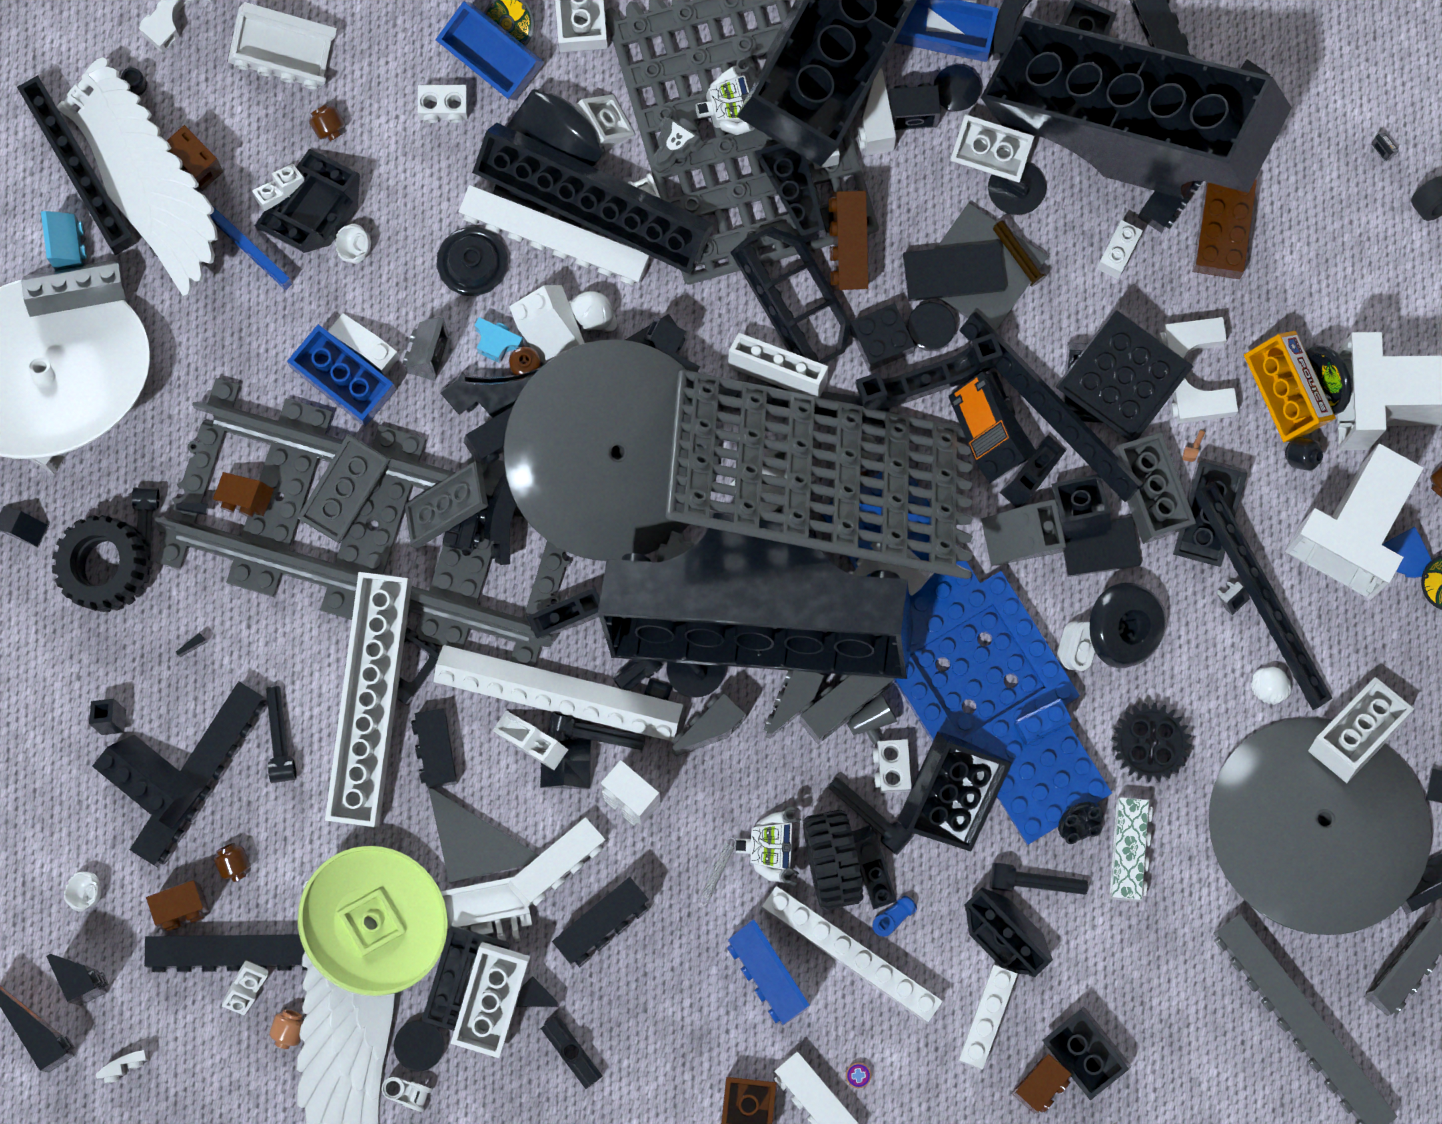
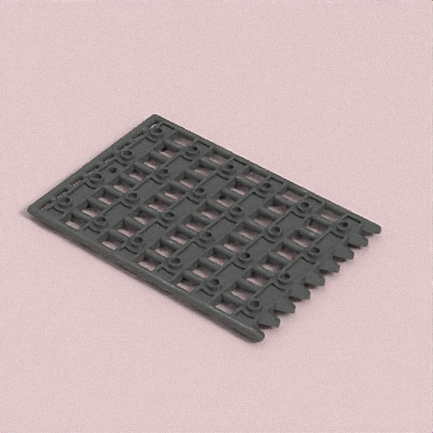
M649 0L648 13H644L636 2L630 1L626 6V19L621 20L613 8L605 10L607 24L660 198L700 217L714 214L720 234L708 237L697 267L705 265L706 270L695 274L681 271L683 280L687 285L741 271L730 252L745 239L771 226L801 238L789 214L775 217L770 198L778 195L766 173H762L758 158L754 152L782 143L756 128L753 131L740 135L732 133L726 135L725 131L713 125L716 138L703 141L705 144L697 153L691 152L686 159L676 160L671 168L659 173L653 169L654 154L656 152L651 138V134L661 132L659 126L663 118L667 117L676 122H679L681 118L690 121L697 128L695 134L702 140L697 122L711 118V116L698 118L696 104L707 102L706 95L710 88L707 71L721 68L722 73L730 69V64L736 63L739 58H748L749 60L744 63L745 68L748 66L753 67L752 72L747 73L749 80L746 81L750 92L758 77L752 58L766 55L788 15L785 2L790 0H672V6L667 7L663 0ZM776 4L781 24L768 27L762 8ZM753 11L759 30L745 33L739 14ZM730 17L736 36L722 40L716 21ZM707 23L713 43L699 46L693 27ZM684 30L690 49L676 52L670 33ZM661 36L667 55L653 59L647 40ZM638 43L644 62L630 65L624 46ZM697 74L703 93L689 97L683 77ZM674 80L680 100L666 103L661 84ZM651 87L657 106L643 110L637 90ZM849 128L842 139L845 150L839 152L838 165L815 169L813 162L808 160L828 236L806 242L805 245L809 251L834 245L833 237L829 236V222L833 221V212H829L828 203L822 205L816 187L818 184L830 181L833 192L843 191L839 178L853 175L858 191H866L867 235L879 231V225ZM747 156L753 176L739 179L733 160ZM724 162L730 182L716 186L710 166ZM701 169L707 189L692 192L687 172ZM678 175L683 195L669 199L664 179ZM761 201L767 221L752 224L747 204ZM737 207L743 227L729 231L724 211ZM768 236L750 244L756 250L757 257L762 264L798 255L794 246L785 248L784 242ZM774 245L776 251L761 254L760 249ZM728 258L729 264L715 268L714 262Z
M679 370L677 374L665 516L671 521L969 579L972 576V572L956 565V561H970L973 554L957 547L956 543H970L973 536L957 529L956 525H970L973 518L957 511L956 507H970L973 500L956 493V490L971 489L973 483L957 475V472H970L972 470V464L957 458V455L971 454V450L968 445L957 441V438H965L961 426L883 410H868L864 406L688 370ZM687 380L693 381V389L686 387ZM719 387L741 391V398L718 394ZM685 397L692 399L691 406L685 405ZM767 397L789 401L788 408L766 404ZM717 404L740 408L739 415L719 412L717 411ZM814 406L836 411V418L814 414ZM766 414L788 418V423L783 425L765 421ZM684 415L690 416V423L683 422ZM862 416L883 420V427L863 424ZM716 421L738 425V433L716 429ZM814 424L835 428V435L813 431ZM913 426L931 430V437L909 433V427ZM765 431L787 435L786 443L764 438ZM682 432L689 433L688 440L682 439ZM861 434L882 437L883 445L862 441ZM715 439L737 443V450L714 446ZM813 441L835 445V452L813 448ZM909 443L930 447V454L909 450ZM698 446H701V447H703L705 450H700V449H698L697 447H698ZM764 448L786 453V460L763 456ZM681 449L687 450V458L680 457ZM861 451L883 455L882 462L861 458ZM714 456L736 460V468L713 464ZM812 458L834 462V470L812 466ZM909 460L930 464V472L909 468ZM766 466L785 470V478L762 474V468ZM680 467L686 468V476L679 475ZM860 468L882 472V480L861 476ZM712 474L735 478V486L712 482ZM811 476L833 480V488L812 484ZM913 478L930 482V489L908 485V480ZM761 484L784 488V496L762 492ZM678 485L685 486L684 494L677 493ZM860 486L882 490V495L877 497L860 493ZM711 492L734 496V503L711 500ZM810 494L833 498L832 505L812 502L810 501ZM908 495L929 499L930 507L908 503ZM760 501L783 506V514L761 510ZM677 503L683 504V512L676 511ZM859 503L880 507L881 515L859 511ZM710 510L733 514L732 522L709 518ZM810 512L832 516V524L809 519ZM908 513L929 517V525L908 521ZM759 520L782 524V532L759 528ZM859 521L880 525L881 533L858 529ZM809 530L831 534V542L809 538ZM908 531L929 535V543L907 539ZM858 539L879 543L880 552L859 548ZM907 549L929 553V561L907 557Z

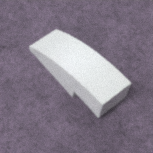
M505 711L492 730L512 745L555 770L568 751L557 740L508 711Z

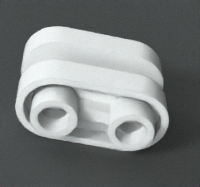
M1073 621L1064 628L1057 652V660L1063 669L1084 671L1090 667L1095 653L1090 639V622Z

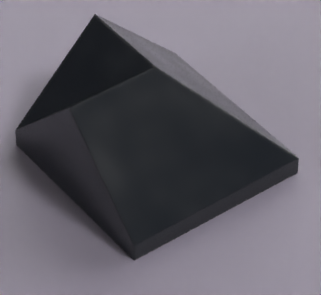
M557 740L568 751L555 770L541 763L540 788L590 789L591 740Z

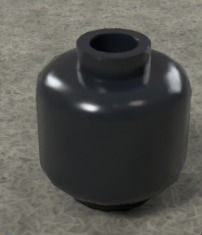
M1298 437L1287 445L1285 458L1292 468L1312 471L1322 462L1323 451L1318 441Z

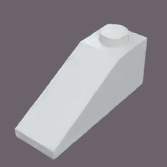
M342 314L328 330L330 334L384 376L399 359L396 350L345 314Z

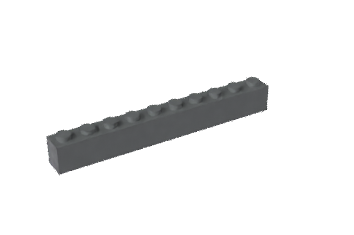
M1237 915L1213 933L1216 937L1214 942L1222 952L1226 950L1232 957L1230 959L1232 966L1238 972L1242 970L1246 975L1247 979L1245 982L1253 992L1258 991L1263 997L1261 1000L1263 1006L1269 1012L1273 1011L1279 1018L1277 1023L1285 1033L1289 1031L1294 1037L1292 1041L1299 1052H1305L1310 1058L1308 1063L1316 1073L1321 1072L1325 1077L1324 1084L1332 1094L1336 1092L1342 1099L1339 1102L1342 1108L1348 1114L1352 1112L1358 1121L1355 1124H1390L1398 1116L1242 915Z

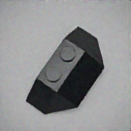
M982 887L964 904L965 911L967 912L969 935L1001 968L1017 974L1036 977L1053 961L1043 933L1008 897Z

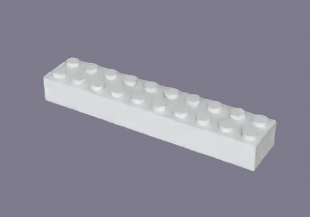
M363 572L358 573L325 821L379 827L412 579Z

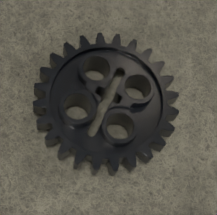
M1143 703L1141 711L1136 706H1133V715L1126 711L1124 713L1126 721L1120 718L1117 720L1121 728L1114 727L1112 730L1118 734L1117 737L1110 739L1111 742L1117 743V746L1113 747L1111 751L1119 753L1114 761L1122 760L1123 764L1119 769L1129 768L1127 776L1129 777L1136 773V781L1145 776L1147 784L1150 783L1152 777L1155 778L1156 783H1159L1161 775L1166 780H1169V772L1171 771L1177 775L1179 771L1176 766L1183 768L1186 765L1181 759H1188L1190 757L1185 750L1192 748V745L1185 743V740L1192 736L1183 732L1188 728V725L1180 726L1179 723L1183 717L1175 719L1173 717L1175 714L1174 709L1169 714L1166 713V705L1157 710L1156 703L1152 704L1151 709H1148L1146 703ZM1153 721L1155 723L1153 742H1156L1157 745L1152 748V764L1149 765L1150 745L1145 743V741L1151 736L1150 723ZM1142 724L1146 729L1145 735H1137L1134 732V725ZM1160 726L1169 728L1171 733L1169 738L1160 736L1158 732ZM1132 749H1141L1144 753V758L1142 760L1134 759ZM1157 751H1165L1169 756L1168 762H1160L1157 759Z

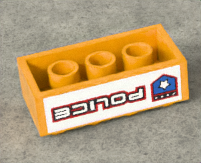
M1296 330L1280 333L1244 354L1283 443L1298 437H1304L1336 419Z

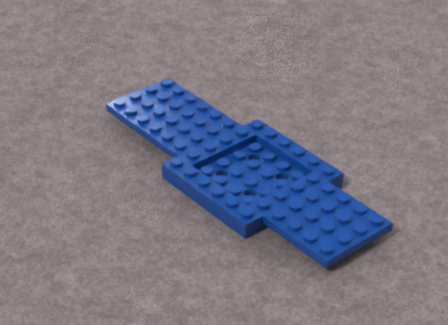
M882 472L878 473L872 478L882 480ZM909 478L908 485L920 487L915 479ZM860 486V493L877 497L882 495V490ZM908 495V503L930 507L928 499ZM859 503V511L881 515L880 507ZM908 513V521L929 525V517ZM821 514L826 523L832 524V516ZM859 521L858 529L881 533L880 525ZM908 531L907 539L929 543V535ZM858 539L859 548L873 550L871 547L873 542ZM910 550L920 560L929 561V553ZM847 556L856 570L859 567L856 564L859 558ZM956 561V565L972 572L971 578L963 579L934 573L918 592L912 596L910 595L913 633L907 679L896 678L895 683L932 743L939 731L960 738L1012 763L997 794V798L1028 846L1056 829L1063 814L1072 806L1087 801L1098 803L1111 795L1112 792L1069 724L1026 746L1024 745L1014 726V722L1017 719L1060 698L1064 705L1067 706L1077 700L1080 695L1002 571L980 583L967 561ZM982 633L988 634L991 637V644L981 646L977 640L978 636ZM944 658L949 662L950 667L947 671L941 672L936 668L935 663L938 659ZM1007 675L1015 676L1018 681L1017 686L1014 688L1006 687L1004 677ZM971 700L975 703L976 709L973 713L968 714L962 710V703L964 701Z

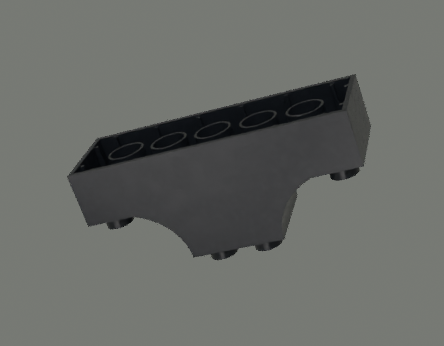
M795 0L764 57L766 61L736 117L822 167L840 145L917 0Z
M1023 16L980 97L1002 126L1039 136L1061 145L1091 164L1103 177L1183 199L1193 181H1206L1249 193L1292 108L1271 76Z
M714 513L713 518L732 522L733 514ZM759 520V528L782 532V524ZM708 528L705 535L692 548L667 561L660 563L651 562L647 556L637 553L625 554L622 556V560H606L598 615L611 658L907 679L913 633L908 580L900 579V576L892 571L877 570L872 572L870 577L853 576L830 562L821 550ZM809 530V538L817 539L816 531Z

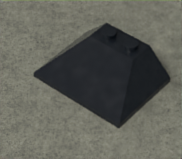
M308 149L296 166L303 176L304 182L286 199L264 211L254 225L257 229L303 253L330 246L336 238L338 231L344 227L357 209L360 174L311 149Z

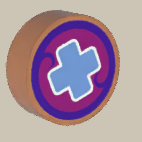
M852 1064L846 1071V1081L853 1088H863L871 1080L870 1069L865 1064Z

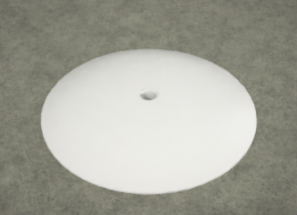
M21 280L0 287V457L38 459L71 452L103 436L131 410L138 400L148 376L150 349L145 329L139 317L124 300L29 317L23 300Z

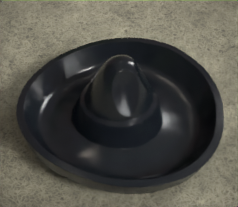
M1125 582L1109 587L1098 597L1090 615L1089 631L1092 646L1098 657L1104 663L1114 668H1128L1147 660L1159 647L1166 629V613L1163 604L1153 592L1136 583Z

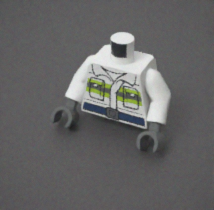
M739 58L736 66L722 73L710 85L706 95L707 102L696 104L698 118L711 116L714 127L721 128L723 131L734 135L754 130L753 126L736 117L749 94L745 75L741 76L742 72L750 73L753 70L752 66L743 69V64L749 60L748 58Z
M789 807L785 811L773 813L761 819L751 829V839L736 838V853L750 854V865H753L755 872L768 881L785 882L793 886L797 884V882L790 880L792 874H799V872L790 869L792 823L788 822L798 823L801 821V818H793V812L800 810L799 808Z

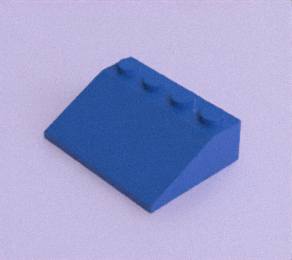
M755 920L750 921L728 939L730 945L727 949L734 960L739 958L744 965L740 968L748 981L753 979L757 985L754 991L761 1002L765 1000L771 1007L768 1013L775 1023L780 1021L783 1026L808 1010L809 1003Z

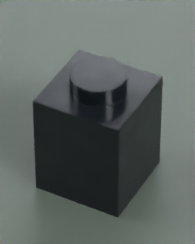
M114 698L91 701L90 726L101 735L124 733L126 709Z

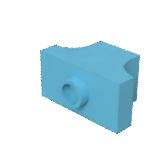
M478 317L474 326L475 330L481 335V340L477 346L479 354L500 363L507 352L522 347L523 338L509 332V327L498 322L495 325Z

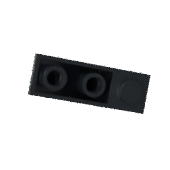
M869 825L852 831L860 874L873 910L897 902L873 828Z

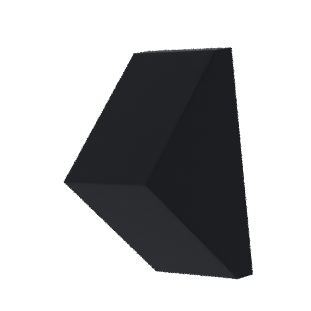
M3 506L0 512V532L39 547L48 525L20 510Z
M532 976L521 987L516 1007H558V1002Z

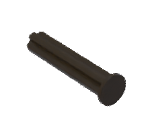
M1001 220L993 226L994 232L1031 281L1030 286L1033 287L1045 279L1047 274H1042L1005 221Z

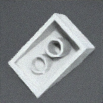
M880 68L874 79L863 116L862 127L858 128V144L860 149H864L865 156L894 151L896 135L882 68Z
M544 285L509 306L517 328L532 349L538 353L544 365L560 353L575 346L585 344L562 285Z

